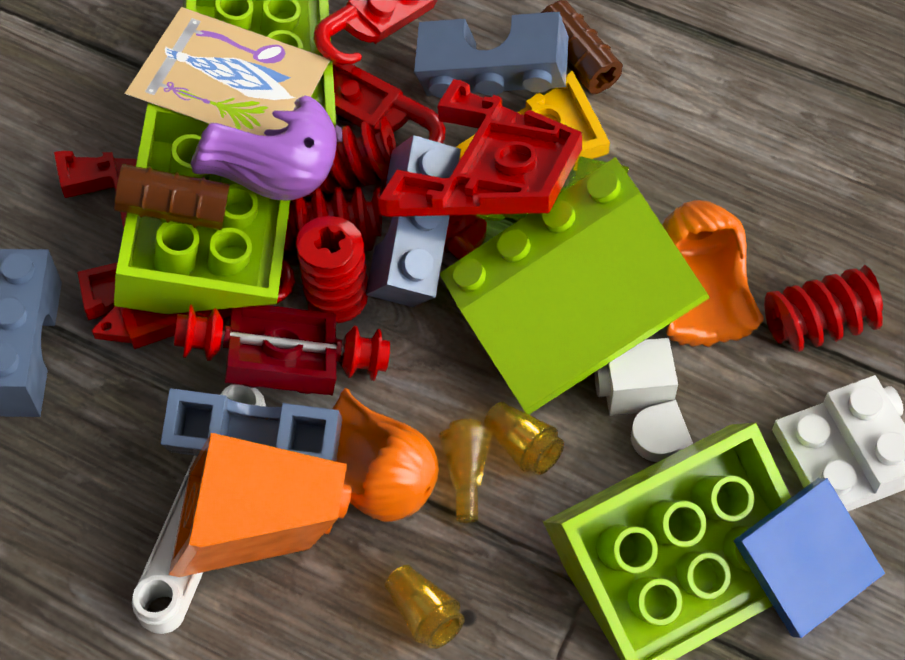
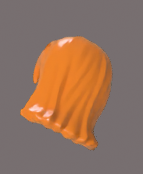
M694 200L684 203L665 218L662 226L710 298L667 326L666 334L669 336V340L676 341L682 346L688 344L691 347L698 345L710 347L719 341L723 343L729 340L739 341L751 335L754 330H757L764 320V316L760 312L748 286L745 230L741 221L736 216L712 202Z
M344 388L332 409L339 410L342 417L336 462L347 464L344 484L351 486L350 503L372 519L382 522H393L413 515L426 503L438 479V460L433 446L424 435L413 427L370 410L360 403L351 394L349 389Z

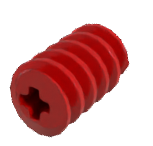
M381 117L379 133H374L368 121L362 122L361 137L358 138L355 137L350 126H343L342 142H337L332 168L326 179L319 186L326 194H332L335 187L340 185L345 190L354 189L358 184V180L365 186L371 185L376 181L377 175L383 181H387L391 153L396 148V143L390 122L386 117ZM313 192L306 195L308 199L312 198Z
M320 187L314 190L310 202H305L304 197L291 200L284 251L291 252L294 249L298 232L306 223L323 216L342 217L353 223L361 232L364 249L372 251L377 237L382 236V215H380L378 200L381 195V187H375L371 201H366L361 187H355L350 202H346L340 187H335L330 202L325 201Z
M323 216L315 218L301 228L296 239L302 274L301 278L304 286L303 290L308 302V309L310 311L336 314V323L350 321L362 312L368 302V296L366 295L368 277L366 274V257L361 232L353 223L342 217Z
M866 265L860 271L858 269H847L841 276L837 274L826 275L821 282L809 280L804 283L802 288L798 285H791L785 288L783 294L779 291H770L765 296V317L773 338L778 344L788 341L796 353L802 352L804 349V335L808 336L813 346L820 347L824 343V329L827 330L832 340L837 342L843 338V324H846L848 330L855 336L861 335L863 332L862 318H865L866 323L873 330L880 329L883 324V299L879 283L872 270Z

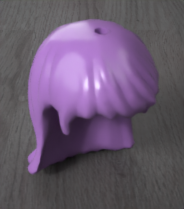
M306 95L296 99L293 111L275 110L272 113L275 118L283 120L288 126L276 130L267 129L264 132L266 136H259L219 123H210L202 132L195 154L192 156V172L195 174L222 176L263 197L273 200L302 198L316 190L326 179L332 168L337 144L335 127L321 104Z

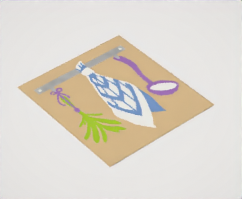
M181 7L124 94L209 124L219 123L259 136H266L264 132L267 129L276 130L288 126L283 120L275 118L272 113L275 110L293 111L296 99L305 95L311 97L330 60L312 52Z

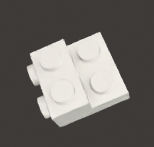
M876 375L827 393L823 403L775 420L772 431L804 488L817 478H828L847 511L905 490V424L900 417L903 415V404L898 392L892 386L883 388Z

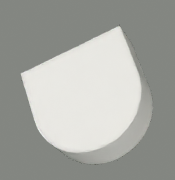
M676 400L647 407L640 411L633 421L631 431L632 445L636 452L647 460L659 462L693 444Z

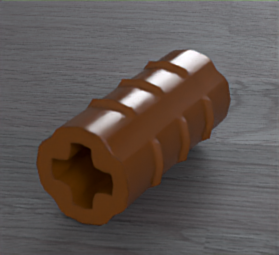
M559 0L554 4L548 5L541 13L560 12L569 36L568 68L574 72L577 80H580L592 94H598L610 88L621 76L623 64L611 52V47L604 44L597 36V31L591 29L584 21V16L577 13L566 0Z
M122 164L116 189L114 211L139 215L140 218L146 216L166 220L167 223L173 221L189 224L194 228L200 226L222 231L230 184L206 180L205 177L200 179L179 175L178 172L169 173L153 170L151 166L143 168Z

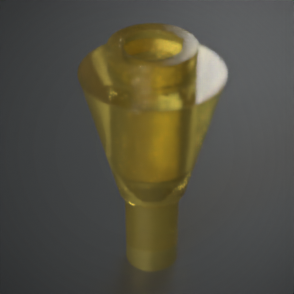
M473 419L452 421L449 423L448 429L439 433L453 487L456 488V521L460 523L478 521V487L481 485L493 435L492 431L482 428L480 421Z

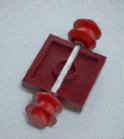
M193 305L189 306L188 315H177L174 346L184 347L183 358H186L192 348L204 350L207 361H211L219 353L221 341H223V348H228L225 383L239 384L251 388L264 387L297 391L303 394L315 393L333 396L336 383V362H340V358L341 367L347 378H351L358 368L366 369L370 380L375 381L377 372H386L388 368L390 341L382 340L381 329H377L371 338L361 337L358 326L354 325L344 336L342 344V340L336 339V314L271 305L231 308L229 326L225 325L224 331L223 318L217 308H214L207 318L196 316Z

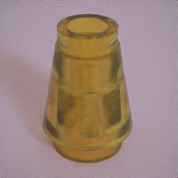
M502 401L495 404L484 419L485 428L491 432L524 472L532 471L536 475L546 473L555 465L563 452L564 441L558 437L557 428L513 406H509L506 402Z
M403 565L389 575L385 582V589L390 593L393 602L416 642L426 643L429 648L437 649L446 645L459 633L465 619L460 613V603L415 571L410 565Z

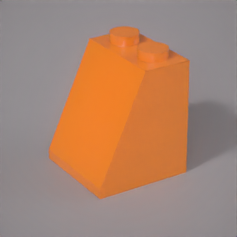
M211 433L189 471L169 575L183 577L309 550L323 534L330 533L333 524L338 518L343 519L347 513L351 497V486L344 484L347 464Z

